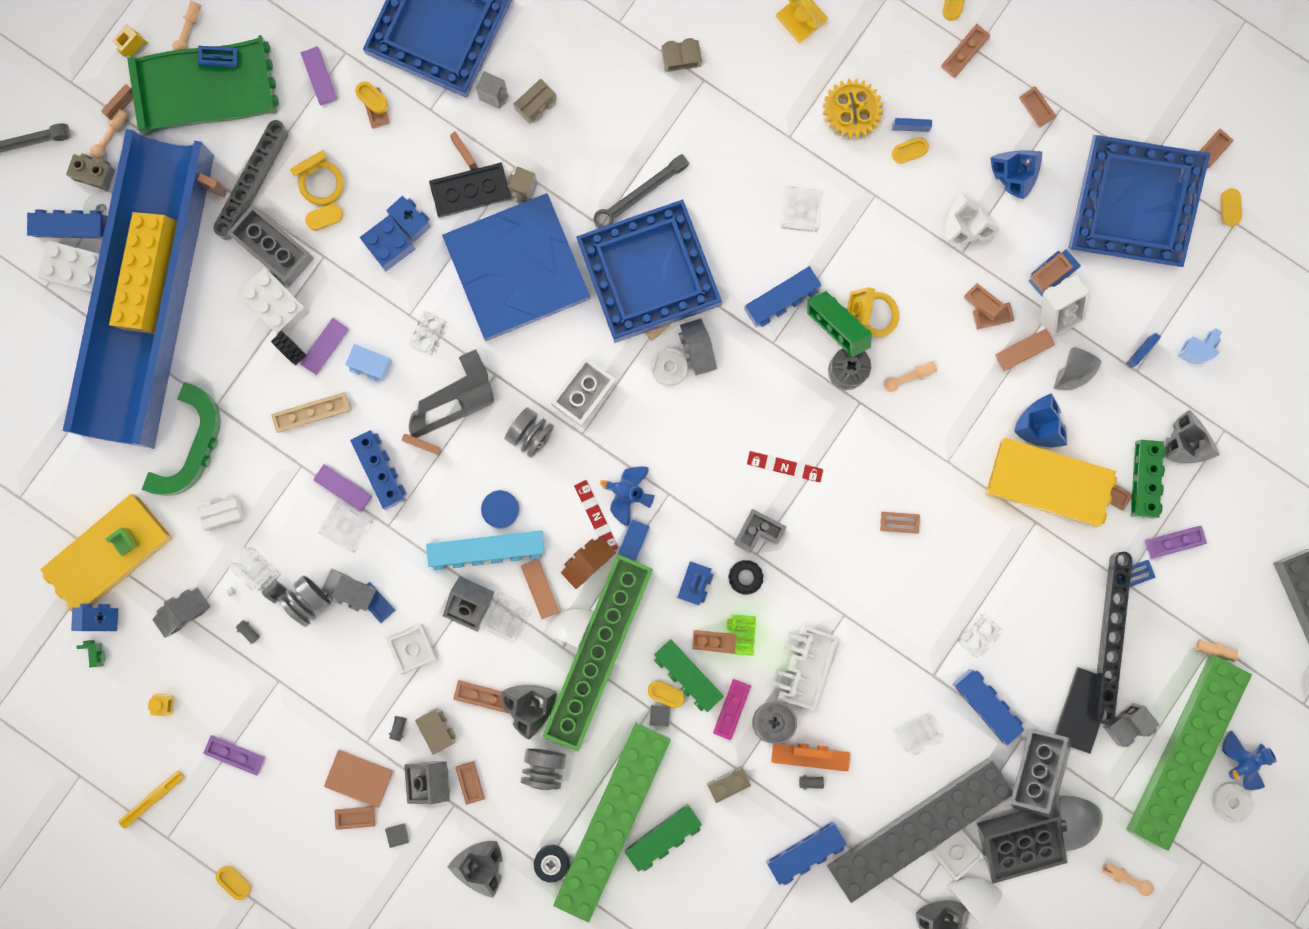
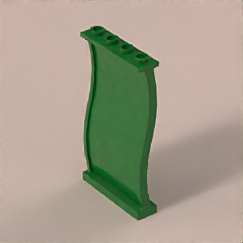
M258 35L256 39L217 46L238 49L237 68L198 66V48L166 51L135 58V56L128 57L127 62L138 131L142 135L147 136L155 131L178 126L230 121L271 112L277 113L279 100L277 95L274 94L276 82L275 78L271 75L273 63L268 57V53L271 52L269 42L265 41L262 35ZM202 52V54L233 56V53ZM202 59V60H212V61H228V62H233V61H229V60Z

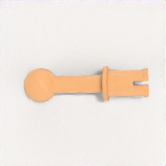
M190 0L187 12L182 17L186 21L179 40L174 41L172 45L173 50L188 49L186 41L193 23H198L196 20L202 7L199 3Z
M118 109L110 123H107L110 127L99 144H94L91 147L90 153L95 159L105 157L106 146L116 131L121 132V127L129 117L124 111Z
M932 361L920 367L915 366V371L901 377H889L884 381V388L888 392H894L898 389L899 385L918 377L920 380H923V377L938 371L936 364Z
M1107 861L1104 863L1107 867L1102 866L1101 868L1103 874L1114 878L1117 883L1124 881L1138 888L1139 893L1143 896H1150L1154 892V886L1150 881H1140L1126 874L1125 868H1118Z

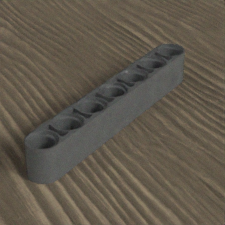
M272 120L267 125L214 223V232L223 240L232 239L227 232L251 206L288 137V130L279 120ZM282 128L280 133L274 134L275 129ZM273 144L270 150H265L267 145ZM259 161H264L262 166L256 167ZM250 177H255L253 183H247ZM242 193H246V197L243 200L238 199ZM237 210L236 215L230 217V212ZM228 226L227 232L221 234V229Z

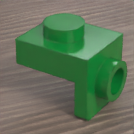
M95 640L83 641V645H76L77 649L88 648L89 668L104 666L106 655L102 649V643H95Z

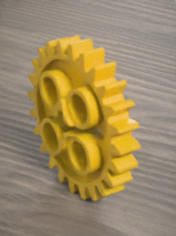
M848 78L846 84L841 80L839 86L834 84L833 90H828L829 96L824 98V101L827 103H823L822 106L826 110L823 111L822 115L828 116L824 122H830L828 128L834 127V134L840 131L841 138L847 134L848 140H850L852 135L858 140L859 134L865 138L866 131L871 134L873 128L876 129L878 127L877 122L882 120V117L879 115H882L884 110L879 108L884 103L878 102L882 96H875L877 89L870 90L872 84L866 87L865 80L859 84L858 78L855 79L854 83ZM849 93L852 94V97H853L852 102H851V98H850ZM863 96L865 101L860 102L856 97ZM843 98L847 103L840 104L838 99ZM853 109H856L854 113V118L857 123L856 125H854L853 123ZM859 114L867 115L868 119H861ZM846 116L850 121L843 122L841 117Z

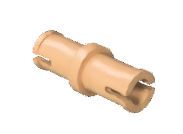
M1201 639L1197 641L1196 651L1235 662L1238 658V650L1223 647L1220 643L1213 644Z

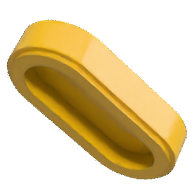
M945 0L942 10L943 17L948 21L957 20L962 13L964 0Z
M363 81L356 86V96L373 113L383 114L387 111V99L371 83Z
M918 137L898 144L892 151V159L898 164H904L923 157L929 149L928 142L924 138Z
M1229 188L1220 196L1221 219L1226 226L1232 227L1242 220L1241 194L1237 189Z
M329 204L309 212L305 222L311 230L318 231L339 223L343 218V211L338 205Z
M653 681L648 686L649 697L669 707L679 708L685 701L684 693L680 689L664 682Z
M223 866L217 871V883L235 900H243L249 896L251 892L250 883L232 866Z

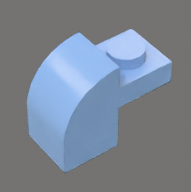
M1217 328L1209 331L1203 342L1194 336L1187 339L1178 356L1193 364H1202L1215 358L1220 353L1214 348L1221 341L1219 337L1222 331Z

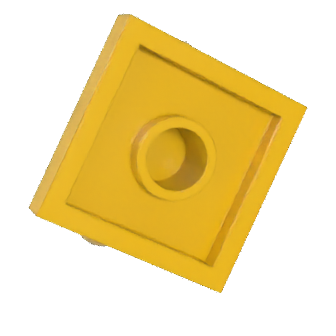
M789 0V4L776 13L775 16L799 44L828 21V17L813 0Z
M323 149L290 168L293 176L299 174L298 188L302 196L308 202L320 206L335 202L341 196L344 189V178L341 171L335 164L323 160L327 158ZM323 167L334 174L336 188L330 196L318 198L307 190L306 177Z
M870 287L850 292L847 310L866 329L870 330L872 336L885 337L895 330L899 321V309L895 300L890 295L883 292H875V289ZM876 299L885 301L892 313L890 324L881 330L875 329L869 324L873 311V300Z

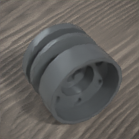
M842 348L838 350L829 362L827 369L828 377L837 388L854 390L861 386L869 377L872 368L871 359L865 351L851 357ZM848 364H853V369L848 370Z

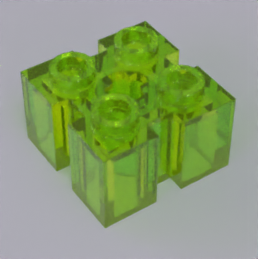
M731 614L730 618H727L726 630L737 634L735 654L754 656L756 616Z

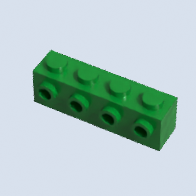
M825 291L807 300V314L851 357L871 348L872 333L870 330L866 329L857 318L853 317L835 297Z
M1142 439L1135 441L1133 495L1130 517L1156 519L1160 518L1163 506L1160 501L1164 492V486L1162 485V477L1165 473L1163 458L1166 455L1164 441Z
M671 639L654 654L656 664L661 669L665 667L669 671L667 674L674 683L678 681L683 686L681 688L682 692L687 697L691 695L696 700L694 704L701 712L705 710L708 713L724 697Z
M687 803L626 848L624 853L638 872L641 870L645 872L653 866L652 862L657 858L661 860L667 856L670 848L673 846L677 848L685 842L684 838L689 834L691 836L697 834L701 830L702 822Z

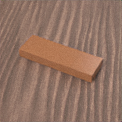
M976 23L943 62L941 68L955 79L991 35Z
M1044 329L995 354L1003 371H1006L1049 349L1055 343L1047 329Z
M539 559L521 565L541 619L560 613Z
M694 630L692 649L735 654L737 634Z
M458 680L453 697L454 700L506 713L502 701V691Z

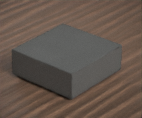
M274 579L261 593L265 598L276 603L281 595L286 594L287 588Z
M651 705L649 725L669 727L670 707Z
M405 823L385 828L389 848L410 842Z

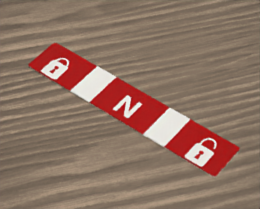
M749 451L747 465L819 483L821 482L824 470Z
M587 480L574 485L598 538L602 536L614 551L619 549Z

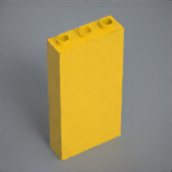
M1003 438L999 444L985 494L1089 526L1101 527L1107 518L1105 511L1106 507L1111 503L1112 495L1110 493L1111 489L1116 485L1117 477L1114 470Z
M129 494L43 566L40 571L43 573V579L48 584L54 586L57 596L61 599L64 598L68 603L67 608L72 612V607H80V604L95 605L171 541L173 537L137 495ZM120 528L130 529L139 543V546L124 556L119 554L113 543L107 542L105 539Z

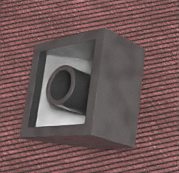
M459 576L450 591L443 617L478 632L491 604L494 591Z
M447 761L404 764L407 804H436L450 801Z

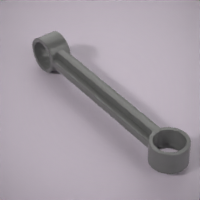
M65 123L53 124L47 130L1 140L0 153L51 140H68L71 138L69 125Z
M684 154L675 157L667 167L607 210L600 209L596 211L593 217L595 226L598 229L604 227L597 224L596 221L597 216L600 214H607L610 217L607 225L612 224L614 218L673 175L684 171L690 165V162Z

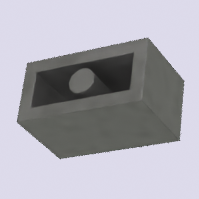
M483 71L476 86L479 100L500 109L502 104H506L509 97L505 80Z

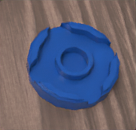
M503 490L493 491L488 494L481 505V513L485 522L499 529L512 525L520 511L519 503L515 496Z

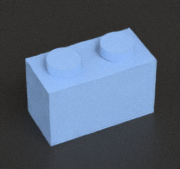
M354 344L345 365L354 374L360 375V373H363L371 381L377 382L381 380L384 382L392 360L389 357Z

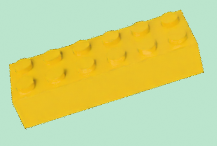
M132 213L109 323L110 326L126 331L155 333L177 226L176 220L165 215Z

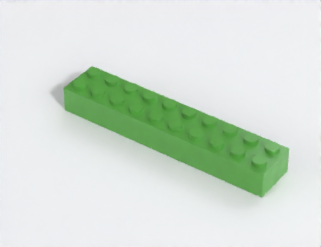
M617 554L542 737L579 751L652 574V568Z
M1217 656L1208 657L1126 830L1167 851L1170 850L1253 674Z
M635 722L553 904L554 907L588 923L590 922L670 744V737Z

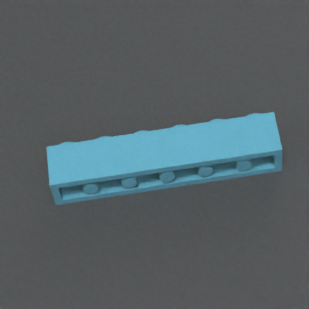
M539 530L426 544L428 567H433L434 571L444 570L447 565H453V568H462L464 563H472V566L484 565L483 561L490 560L491 564L503 563V559L510 558L511 562L521 561L524 556H529L530 559L541 558V554H545L543 531Z

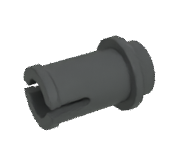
M242 620L235 627L237 629L236 632H240L252 645L260 638V635L249 625V621Z
M395 715L391 732L388 733L390 735L389 739L401 741V738L404 737L402 733L407 718Z
M800 776L799 788H803V790H806V788L824 789L823 776Z

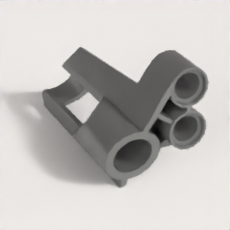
M476 349L459 357L466 376L418 402L417 410L411 414L409 420L411 436L418 438L494 403L488 373ZM452 400H458L462 410L428 425L425 424L426 412Z

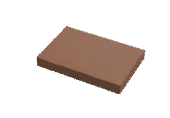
M339 749L324 787L379 808L393 770Z

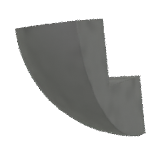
M1071 348L1065 367L1058 371L1053 389L1073 390L1083 386L1096 375L1102 361L1097 356L1083 349Z
M1188 410L1173 424L1174 430L1170 438H1166V458L1174 462L1198 463L1220 455L1210 434L1191 410Z
M518 685L502 691L505 712H510L514 719L512 725L526 739H531L546 722L554 706L557 691L538 685Z
M1059 796L1065 851L1079 849L1090 843L1099 833L1103 822L1102 811L1089 800L1075 796Z
M497 841L480 842L459 853L447 867L466 886L482 895L493 898L499 888L502 877L498 873L499 863L503 862L501 849Z
M950 900L936 901L919 909L916 912V920L920 929H965L970 913L961 902Z

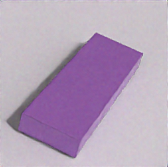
M316 46L300 52L319 105L337 100L338 98L319 47Z
M332 317L300 365L317 376L349 328Z
M323 464L313 479L360 512L363 511L372 497L325 464Z
M1202 525L1145 540L1150 559L1201 546L1207 544Z
M210 735L203 754L256 776L259 775L266 758L263 755L214 735Z

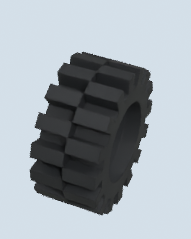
M283 331L270 341L295 366L306 356L303 350Z
M742 560L735 563L728 575L731 588L743 595L757 592L764 581L761 567L751 560ZM742 570L752 572L753 581L751 584L743 585L740 583L738 576Z

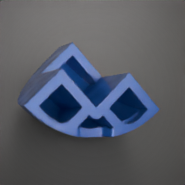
M1021 150L994 155L991 157L993 174L996 179H1000L1004 184L1005 191L1017 198L1025 199L1036 183L1043 152Z
M1052 393L1035 401L1019 417L1014 432L1026 442L1042 447H1061L1067 445L1066 426L1061 422V410Z

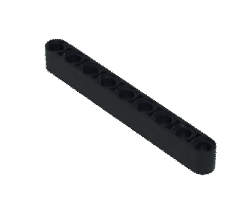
M1125 551L1113 553L1110 556L1092 709L1093 719L1105 725L1111 724L1115 720L1132 570V556ZM1120 555L1124 558L1123 565L1118 563ZM1117 575H1120L1122 578L1121 584L1116 583L1115 578ZM1115 594H1118L1120 597L1118 604L1113 600ZM1113 613L1118 616L1116 623H1113L1111 620ZM1112 632L1116 637L1114 642L1109 640V635ZM1110 651L1113 653V660L1111 662L1107 660V654ZM1107 671L1111 673V679L1109 681H1106L1105 679V673ZM1107 690L1109 698L1105 701L1102 695ZM1103 710L1107 712V717L1104 720L1100 717Z

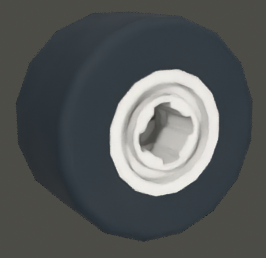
M557 845L542 847L535 856L533 862L534 871L542 881L553 883L561 880L569 868L567 852Z

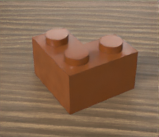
M602 536L596 540L593 538L584 545L585 549L581 547L573 554L575 558L571 557L564 563L565 568L560 573L575 589H578L616 554Z

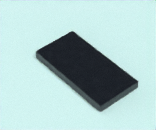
M502 162L429 180L438 218L511 200Z
M1076 667L1054 734L1068 737L1072 743V748L1091 754L1101 724L1092 717L1096 673ZM1107 690L1102 695L1105 701L1109 698ZM1103 710L1100 714L1101 719L1103 718L1105 710Z

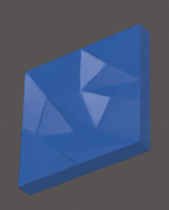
M385 0L363 47V51L368 56L467 98L512 0Z
M1093 134L1068 248L1184 267L1211 153Z
M548 193L442 235L485 342L591 299Z
M683 199L576 236L614 344L722 306L720 294Z

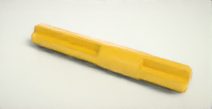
M179 770L176 771L118 821L119 825L124 829L127 828L185 778Z

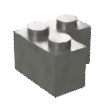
M702 318L680 324L681 332L678 335L681 344H683L685 354H689V358L686 359L689 370L693 369L695 376L716 370L717 365L711 339Z
M751 509L734 545L749 553L753 551L759 537L777 545L787 526Z
M332 568L322 587V590L327 593L326 597L338 604H342V602L348 603L350 609L358 612L360 609L367 610L376 591L373 587Z
M199 588L192 591L187 589L176 599L174 597L169 598L163 603L164 606L156 611L157 614L152 620L164 638L180 631L188 622L202 616L211 607Z
M1133 703L1117 715L1111 724H1106L1103 728L1117 746L1128 747L1135 742L1134 738L1138 735L1143 737L1153 735L1157 731L1155 728L1160 724L1146 706Z

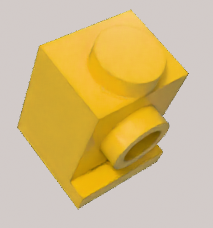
M127 24L112 40L117 46L116 50L124 57L127 55L133 57L143 44L147 45L148 43L136 30Z
M152 695L148 702L150 715H173L175 695Z

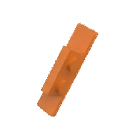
M798 743L797 746L773 744L771 762L847 772L849 771L850 752L830 750L829 746L817 745V748L809 747L807 743Z

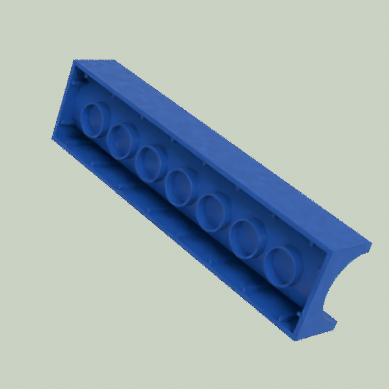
M131 129L125 130L62 430L64 432L93 439L151 449L155 448L207 189L197 181L200 173L210 177L214 154L201 141L194 140V144L190 146L174 145L145 137ZM133 212L165 215L177 221L154 334L126 331L109 325Z

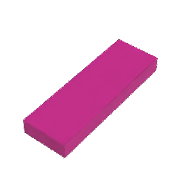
M732 679L713 734L728 740L732 739L751 685Z

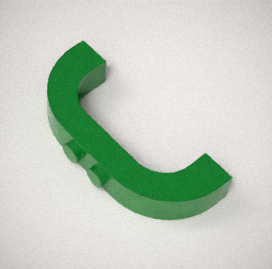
M187 382L183 383L177 400L190 404L197 410L200 417V425L185 464L178 473L168 477L148 472L141 489L143 491L162 496H174L184 493L199 481L205 468L210 465L211 452L215 450L218 444L217 437L221 426L220 412L216 402L206 391Z

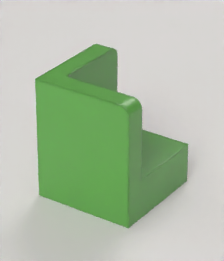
M120 528L105 538L107 542L113 543L121 556L139 546L132 532L127 528Z

